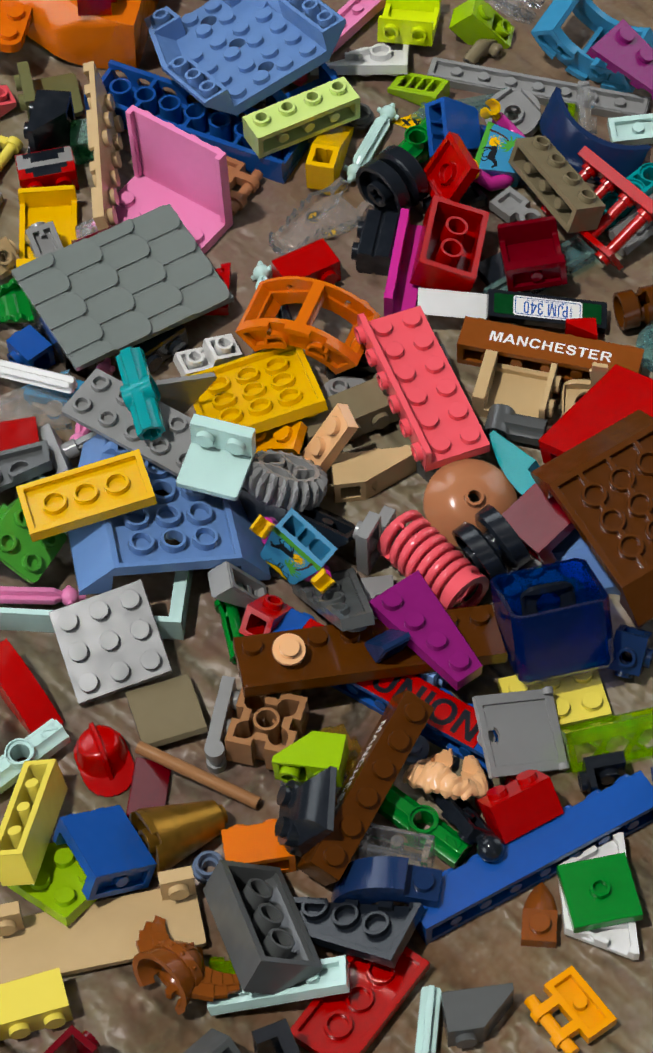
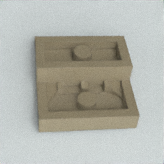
M189 674L125 692L140 741L153 747H158L208 732Z

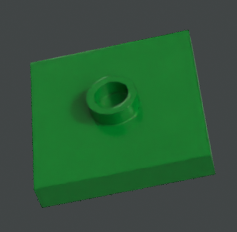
M625 852L557 865L556 871L573 933L643 920L642 908Z

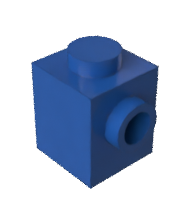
M30 324L22 330L15 332L6 340L9 352L7 358L11 362L45 370L56 364L52 344Z

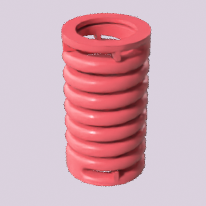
M410 510L399 515L385 528L378 540V552L386 560L390 561L391 565L404 577H408L418 570L445 610L477 606L489 588V579L485 575L480 574V570L472 565L470 560L464 558V555L459 550H456L455 546L448 542L447 538L441 535L435 527H432L431 523L417 510ZM401 529L402 531H401L400 534L397 536V538L395 539V541H394V543H393V545H392V542H393V540H394L396 534H397V533L399 532V530ZM478 583H479L478 589H477V591L475 592V594H474L469 600H467V601L465 602L464 600H465L469 595H471V593L476 589V587H477V585H478Z

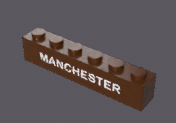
M408 689L392 697L335 798L333 832L303 855L296 868L323 886L340 880L435 709Z

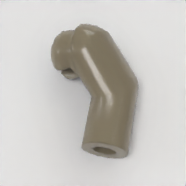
M479 39L463 57V61L476 65L482 56L499 58L503 53V46L494 39Z

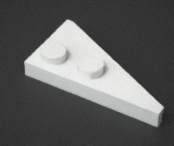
M381 42L371 47H363L345 52V59L331 63L329 60L325 63L330 69H334L338 75H361L367 77L372 75L398 76L408 74L410 45L395 44L389 46ZM318 67L310 71V75H319Z

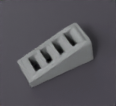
M227 561L211 569L207 574L211 596L219 601L246 608L247 604L267 594L266 584Z

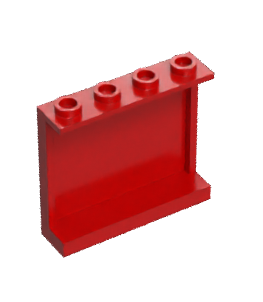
M615 364L538 440L543 463L551 461L637 410H641L653 417V379Z

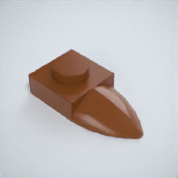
M542 882L531 891L524 904L521 946L556 948L558 910L551 892Z

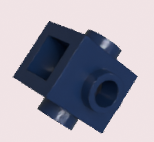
M620 624L616 629L614 639L609 638L606 644L604 657L609 658L607 668L615 670L614 674L623 678L631 679L634 678V675L639 677L644 668L649 669L652 663L653 649H650L649 645L653 632Z

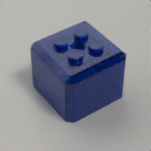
M573 558L496 575L490 580L494 614L505 650L508 653L507 659L519 681L526 685H533L608 668L616 659L609 595L585 559ZM557 581H569L573 584L576 597L575 605L559 608V596L555 593H545L539 597L536 604L539 613L522 616L520 595L524 590L539 584Z

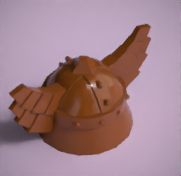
M155 915L153 922L146 921L144 929L139 930V940L136 941L139 953L134 956L132 962L137 983L140 987L155 983L154 975L157 974L167 987L165 989L166 998L172 999L176 995L181 997L178 999L175 1007L178 1015L185 1012L191 998L213 1002L214 999L228 998L229 994L240 992L239 986L241 985L236 974L223 973L205 966L201 947H195L194 942L172 941L166 931V919Z

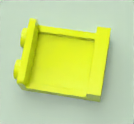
M386 0L383 15L378 17L377 42L432 47L441 13V0Z

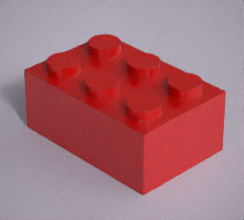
M433 195L424 216L410 283L429 289L470 292L477 277L490 212Z

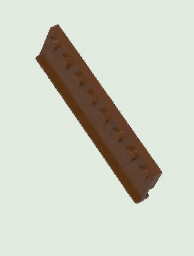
M492 604L445 610L483 666L506 663L508 653L504 647ZM374 619L375 625H370L360 632H342L335 625H326L233 638V649L239 677H241L244 698L436 671L407 645L403 651L381 663H375L364 644L366 641L389 630L379 619ZM282 634H295L305 643V657L295 666L281 665L273 657V643Z

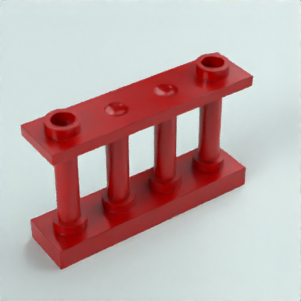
M584 146L577 153L584 163L581 166L582 170L579 172L580 176L585 182L590 178L594 179L598 176L601 180L599 181L600 185L594 190L596 195L602 200L608 193L612 194L616 191L619 194V200L601 217L596 230L574 233L596 251L594 255L606 267L612 264L620 271L623 265L615 254L645 223L649 224L653 221V200L587 146ZM543 204L540 210L547 217L553 216ZM632 206L636 207L638 210L636 211L637 215L607 246H604L597 240L627 207L629 209Z

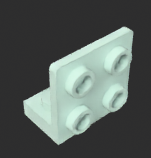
M193 414L190 422L191 444L176 479V486L237 501L256 453L255 428Z

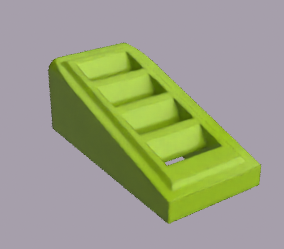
M408 72V74L398 75L387 88V92L425 108L424 104L450 95V81L439 77ZM403 81L406 82L404 87L400 86Z

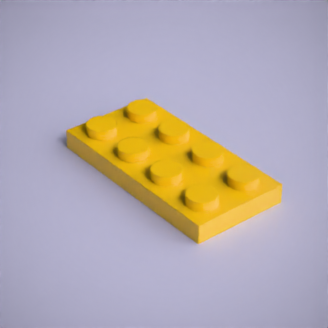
M139 449L16 486L32 542L157 504Z

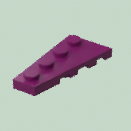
M418 570L369 601L373 615L387 628L409 632L411 638L407 646L456 691L482 674L483 665Z

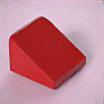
M596 318L566 319L565 334L597 340Z

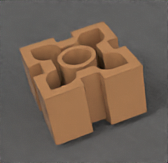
M242 686L236 704L237 718L232 717L224 740L227 760L253 766L255 759L265 761L266 769L273 770L272 757L304 737L309 721L308 697L283 692L280 699L270 697L269 694L244 698Z

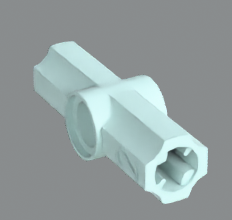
M51 718L26 738L14 739L6 745L4 754L0 756V794L17 782L24 761L49 759L71 742L64 727L57 720ZM24 757L27 758V759L24 760V761H20V762L17 761V760L20 759V758H24Z

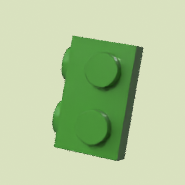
M18 497L8 506L4 503L0 506V561L25 581L34 584L40 579L66 542L67 536L65 533L32 542Z

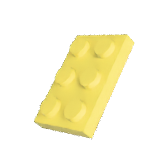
M594 658L498 678L500 693L537 690L545 686H552L561 731L612 720V711Z

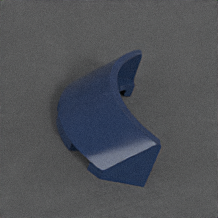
M558 87L555 88L539 120L540 132L542 136L545 135L577 173L582 170L581 166L584 164L577 153L584 146H587L625 178L643 164L650 162L652 147L648 144H616L598 138L585 130L569 113L568 104L562 98V90ZM596 176L594 179L590 178L587 182L600 185L599 181L601 179Z

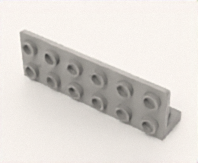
M96 368L62 407V415L128 451L139 449L143 459L178 477L191 444L190 422L192 418L158 401L166 431L158 439L141 441L137 436L131 412L126 407L121 395L120 387L123 386V382Z

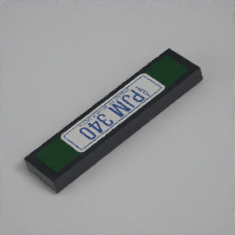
M489 289L487 293L486 320L565 329L566 319L596 318L597 332L604 334L607 329V302Z

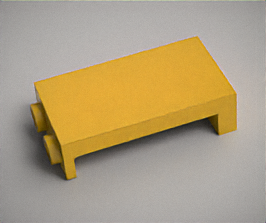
M75 185L18 189L20 205V259H16V268L36 259L30 246L25 242V230L36 222L43 221L47 223L53 221L63 248L72 244L71 240L78 238V199Z

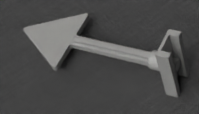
M214 372L156 380L155 382L161 396L160 402L184 414L217 377ZM49 423L38 428L42 440L48 441L52 464L57 474L74 469L71 460L80 456L83 444L97 434L92 431L76 440L73 438L63 443Z

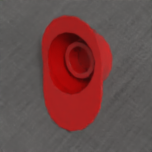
M93 722L89 723L88 729L81 734L73 750L74 759L87 788L97 796H118L127 791L131 786L134 761L124 738L119 732L108 726H96Z

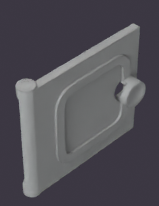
M545 686L537 690L472 697L479 729L477 741L483 748L489 779L517 776L521 772L531 769L540 772L566 771L570 769L552 686ZM492 730H495L498 735L497 742H495V736Z

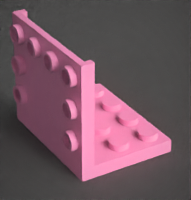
M131 105L125 111L134 177L118 192L119 205L116 206L118 224L130 218L134 219L160 206L170 204L205 255L233 225L226 153L219 147L212 146L200 140L197 136L177 128L174 124L159 119L149 111ZM92 218L88 222L89 230L96 232L98 229Z

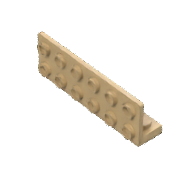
M192 865L157 872L159 889L96 901L68 927L46 912L23 916L18 901L0 904V984L55 968H60L61 975L66 976L133 962L134 956L139 953L136 947V941L139 940V930L144 929L146 921L153 922L155 915L166 919V931L172 941L194 942L195 947H205L207 942Z

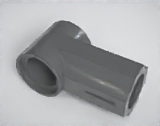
M494 404L489 409L483 431L489 443H491L489 434L494 430L508 441L539 446L538 440L546 433L548 420L516 414L514 409L508 405Z

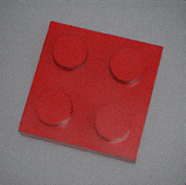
M450 131L423 169L429 182L430 196L436 195L455 202L460 201L480 171L459 134Z

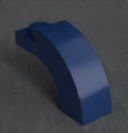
M373 856L349 862L340 880L334 882L331 902L342 903L345 902V899L359 900L360 904L398 901L422 903L423 906L437 908L443 870L409 865V858Z

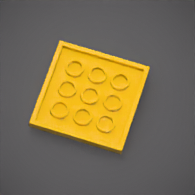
M288 345L286 349H266L191 374L214 372L217 377L193 404L196 414L255 428L256 434L306 417L311 418L328 410L326 400L304 351L299 347Z

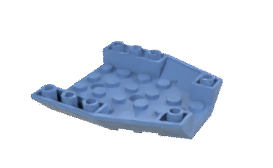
M209 0L205 5L191 13L185 14L182 18L168 6H165L144 19L162 70L205 107L233 115H239L329 61L346 24L345 18L321 0Z
M96 434L83 444L78 467L130 451ZM143 459L157 504L67 532L79 595L100 594L112 590L113 576L210 569L225 561L259 581L270 580L271 578L268 563L260 555L263 543L261 538L249 529L252 524L239 497L237 501H232L177 487V476ZM165 490L169 495L160 496L155 491ZM176 539L180 544L170 545L165 540Z

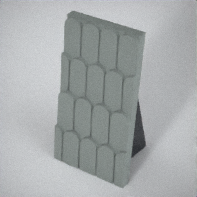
M170 204L160 206L132 220L130 218L92 237L83 238L53 253L49 252L10 270L12 276L28 298L35 324L45 339L52 344L53 351L66 370L74 367L76 371H80L120 353V350L133 347L234 301V297L227 285L215 271L210 260L204 255L194 237L189 233Z

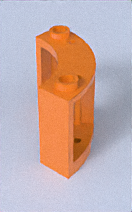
M283 276L270 278L259 283L235 332L255 352L271 348L286 349L288 345L305 349V355L324 364L333 373L339 374L356 367L365 350L364 344L357 342L354 333V327L358 326L357 315L364 313L367 320L371 321L379 318L380 314L367 301L331 283L308 277ZM303 304L295 321L276 318L282 305ZM320 308L336 313L353 325L345 343L325 331L312 326Z

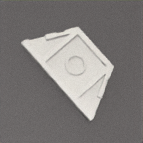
M618 832L613 835L612 840L599 847L593 845L584 850L580 856L571 857L558 865L624 852L626 854L624 833ZM558 879L564 934L626 958L639 960L640 952L635 921L573 933Z

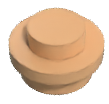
M292 633L282 634L277 637L272 647L274 659L284 666L299 664L304 659L306 653L304 641Z

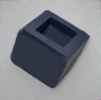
M389 629L366 641L364 645L375 663H381L403 651L410 641L411 635L409 632Z

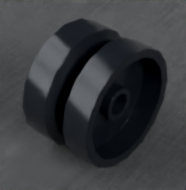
M396 145L385 148L377 154L375 159L369 160L361 166L356 173V183L359 192L372 210L400 214L401 208L410 209V207L418 205L429 194V182L419 162L408 151Z
M488 504L475 514L477 527L465 521L452 531V535L464 556L472 562V565L480 570V574L485 575L489 579V585L495 588L508 578L506 565L518 571L531 560V557L511 525L493 506Z

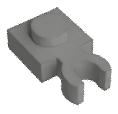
M511 186L489 201V209L507 223L514 222L515 220L523 221L541 218V213L538 210L530 208V201Z

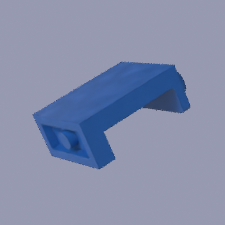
M120 805L102 807L77 814H68L59 818L53 841L56 845L67 843L87 876L82 888L87 901L149 887L157 863Z

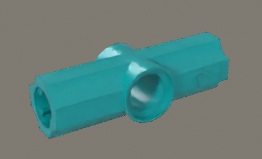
M140 347L124 348L116 356L123 386L120 387L122 398L126 407L131 412L136 433L140 440L152 441L158 439L166 431L158 401L161 400L159 389L149 373L143 350Z

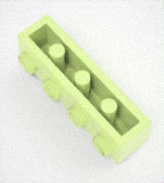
M342 76L243 116L244 138L258 158H263L361 118L360 97L346 78Z

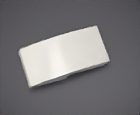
M230 333L205 338L202 347L175 352L173 362L182 377L242 358L243 354Z

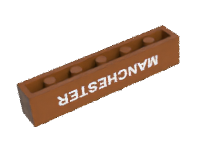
M465 316L457 342V363L481 367L485 351L488 349L498 351V363L549 372L551 363L558 364L557 375L562 376L563 383L571 379L590 380L589 369L592 368L593 362L608 364V371L617 364L641 374L644 358V349L631 345H620L603 340H593L571 334H560L543 329H533L511 323H500Z

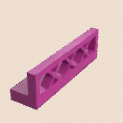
M401 208L384 293V316L416 307L418 303V287L420 288V286L411 284L410 278L422 225L410 224V209Z

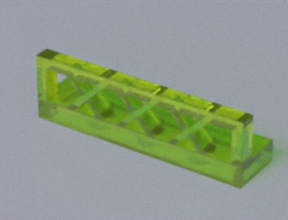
M653 707L560 727L563 743L566 745L570 771L572 773L582 771L583 761L577 763L574 745L587 742L597 748L592 756L601 755L602 752L605 754L611 753L605 747L612 737L619 735L629 740V743L623 750L626 761L653 755V746L645 747L637 742L646 729L653 728ZM635 732L632 738L627 735L628 733ZM603 739L600 745L594 742L596 740ZM635 745L641 748L632 750Z

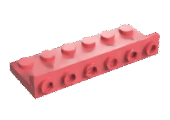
M421 306L371 321L367 320L364 313L358 314V326L354 327L357 342L364 344L367 362L370 367H375L378 385L382 391L386 390L390 410L393 414H398L401 433L404 438L409 437L412 443L411 452L416 462H421L425 472L443 467L457 460L468 459L490 452V443Z

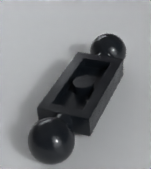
M431 792L428 794L443 811L441 816L459 830L458 836L472 846L477 843V853L482 860L495 862L503 856L505 846L502 839L492 831L467 800L463 801L461 796L453 800L451 797L445 799L440 793L435 794Z

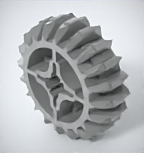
M269 449L266 452L261 450L255 453L243 487L248 490L247 493L249 495L256 496L257 501L266 502L267 506L273 505L278 509L284 508L288 511L293 508L303 512L304 509L309 511L320 506L327 492L328 479L326 478L327 474L319 465H314L312 460H306L303 456L294 455L292 452L285 453L282 450L275 452Z

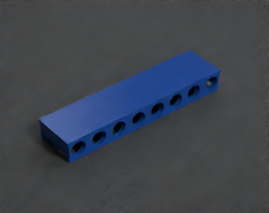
M114 60L108 62L109 68L101 78L107 94L111 93L114 98L115 113L117 116L120 115L122 117L124 129L128 130L125 111L131 105H134L142 110L149 111L165 122L174 124L177 128L188 134L197 136L200 140L212 146L219 147L226 153V156L244 162L247 172L252 173L255 169L260 170L263 173V177L285 184L310 146L307 139L259 159L244 138L243 122L239 115L217 111L205 107L200 102L193 103L188 97L191 94L177 82ZM115 70L122 71L128 79L120 78L115 73ZM142 78L147 80L150 83V85H142L139 79ZM163 87L173 89L176 95L168 94ZM84 95L85 109L89 110L87 97ZM250 107L243 113L248 115L254 111H258L259 109Z

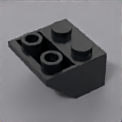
M37 89L35 100L30 101L29 122L24 124V138L29 141L27 153L70 145L73 152L77 125L71 91Z

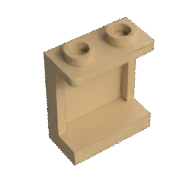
M486 349L472 395V409L475 415L487 418L492 405L504 404L513 408L516 414L541 419L552 418L556 400L552 399L554 393L559 394L562 383V376L557 375L558 364L551 363L549 372L498 363V351Z

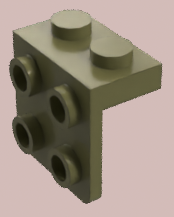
M28 60L17 62L19 74L14 75L17 92L22 91L23 93L18 94L21 111H27L28 120L30 119L29 104L30 101L35 100L37 89L71 91L75 117L84 114L75 74L68 73L32 80Z

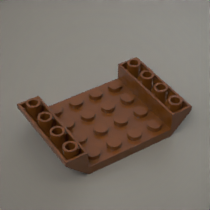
M637 410L530 472V475L547 499L554 497L621 592L620 604L636 627L640 628L653 620V417L641 410Z

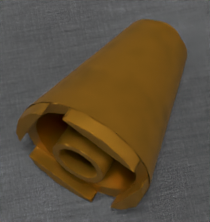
M214 800L139 808L129 814V820L157 863L153 873L154 876L157 875V872L169 870L219 836L221 830L225 829V824L228 823V815L223 805H218Z

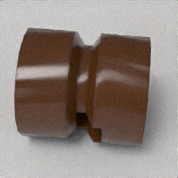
M653 284L639 287L637 293L629 289L613 294L614 314L617 324L622 331L638 328L641 322L645 325L653 324Z

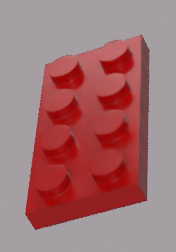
M405 947L395 968L348 955L350 993L314 998L290 1028L296 1043L310 1053H365L429 970L430 962L408 947Z

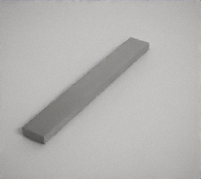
M433 57L427 72V76L439 77L450 81V88L491 96L504 89L512 88V91L524 89L531 92L538 99L540 105L547 106L555 88L558 87L562 90V98L568 104V110L608 118L647 114L651 97Z

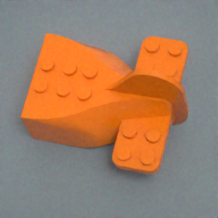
M0 0V52L15 53L20 51L26 36H28L55 56L77 65L83 66V63L94 61L97 68L108 70V62L114 60L139 68L149 34L144 19L156 11L159 0H117V3H112V15L78 16L77 0Z

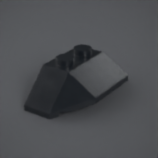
M242 487L239 499L251 524H253L259 514L263 517H273L278 523L287 514V509H278L273 505L267 506L266 502L257 501L256 496L249 495L247 493L248 490ZM315 507L309 511L304 509L303 512L295 510L336 548L346 545L353 540L355 525L347 519L321 507Z

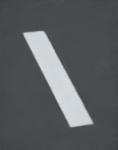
M418 287L417 306H421L425 315L465 318V316L486 319L487 294Z

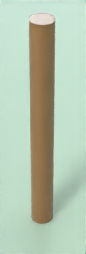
M139 741L136 746L135 753L255 810L261 801L260 796L143 741Z

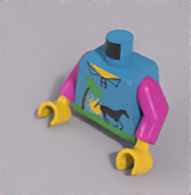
M491 98L485 101V104L490 107L491 111L487 107L480 109V116L484 119L492 118V122H488L474 159L480 171L473 182L492 192L508 188L509 186L517 187L519 185L521 177L508 161L516 139L526 138V136L500 112V103L496 99Z
M293 508L287 512L279 523L273 517H263L259 514L249 529L259 536L264 544L260 555L268 563L271 576L274 578L284 577L290 584L294 585L302 580L311 582L322 594L336 583L331 577L330 568L325 563L335 553L337 548Z

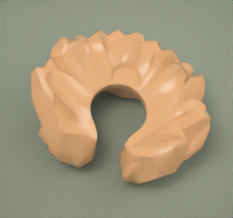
M452 748L448 750L443 749L440 753L418 760L416 764H411L402 778L403 783H408L413 789H423L425 794H430L431 792L435 794L440 793L445 799L451 797L453 800H456L460 796L463 801L471 796L480 799L488 791L487 776L479 760L474 755L464 757L460 776L452 772L451 769L455 763Z

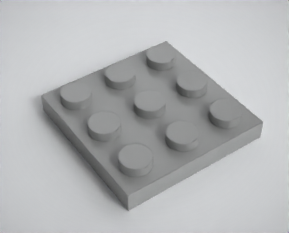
M141 579L48 612L80 706L173 673Z

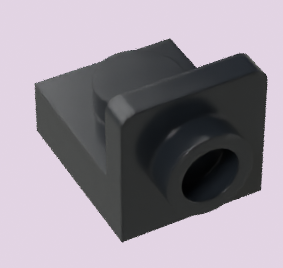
M617 751L584 757L582 771L577 772L581 792L586 791L587 795H589L591 792L598 790V783L605 785L613 784L618 778L625 775L626 759L624 752Z

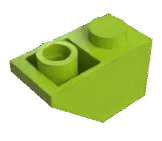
M467 0L453 9L449 29L468 45H474L479 39H494L503 46V49L511 47L515 28L484 0Z
M311 731L272 757L271 762L275 779L285 783L290 780L304 783L312 776L332 766L337 768L336 787H342L349 756L347 735Z

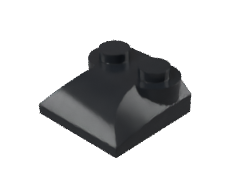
M330 766L304 783L290 780L286 785L280 787L277 795V804L280 805L279 818L274 832L275 836L278 837L279 844L285 846L289 854L302 857L333 832L336 767Z

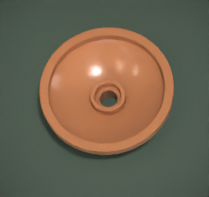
M461 459L444 465L431 477L424 492L423 511L425 518L431 523V526L435 527L441 535L445 536L447 541L452 543L456 549L461 550L452 535L453 530L465 521L477 527L475 514L488 504L493 506L502 515L517 501V495L505 474L496 466L483 460ZM470 494H475V495H477L478 498H479V501H478V502H472V501H470L468 495H470Z

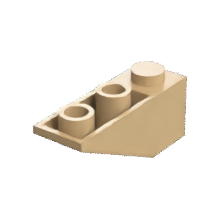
M411 445L340 453L331 465L335 503L367 500L417 471L416 461L411 452Z

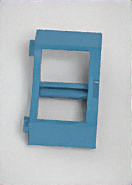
M553 0L531 31V34L542 50L551 59L556 57L567 66L566 72L583 82L589 79L600 83V88L619 92H633L635 90V87L629 84L631 82L629 78L620 72L613 73L606 68L607 63L597 57L593 59L586 54L595 43L620 21L607 15L592 0ZM571 12L594 32L583 49L572 42L561 29L562 24ZM631 26L653 48V31L651 27Z

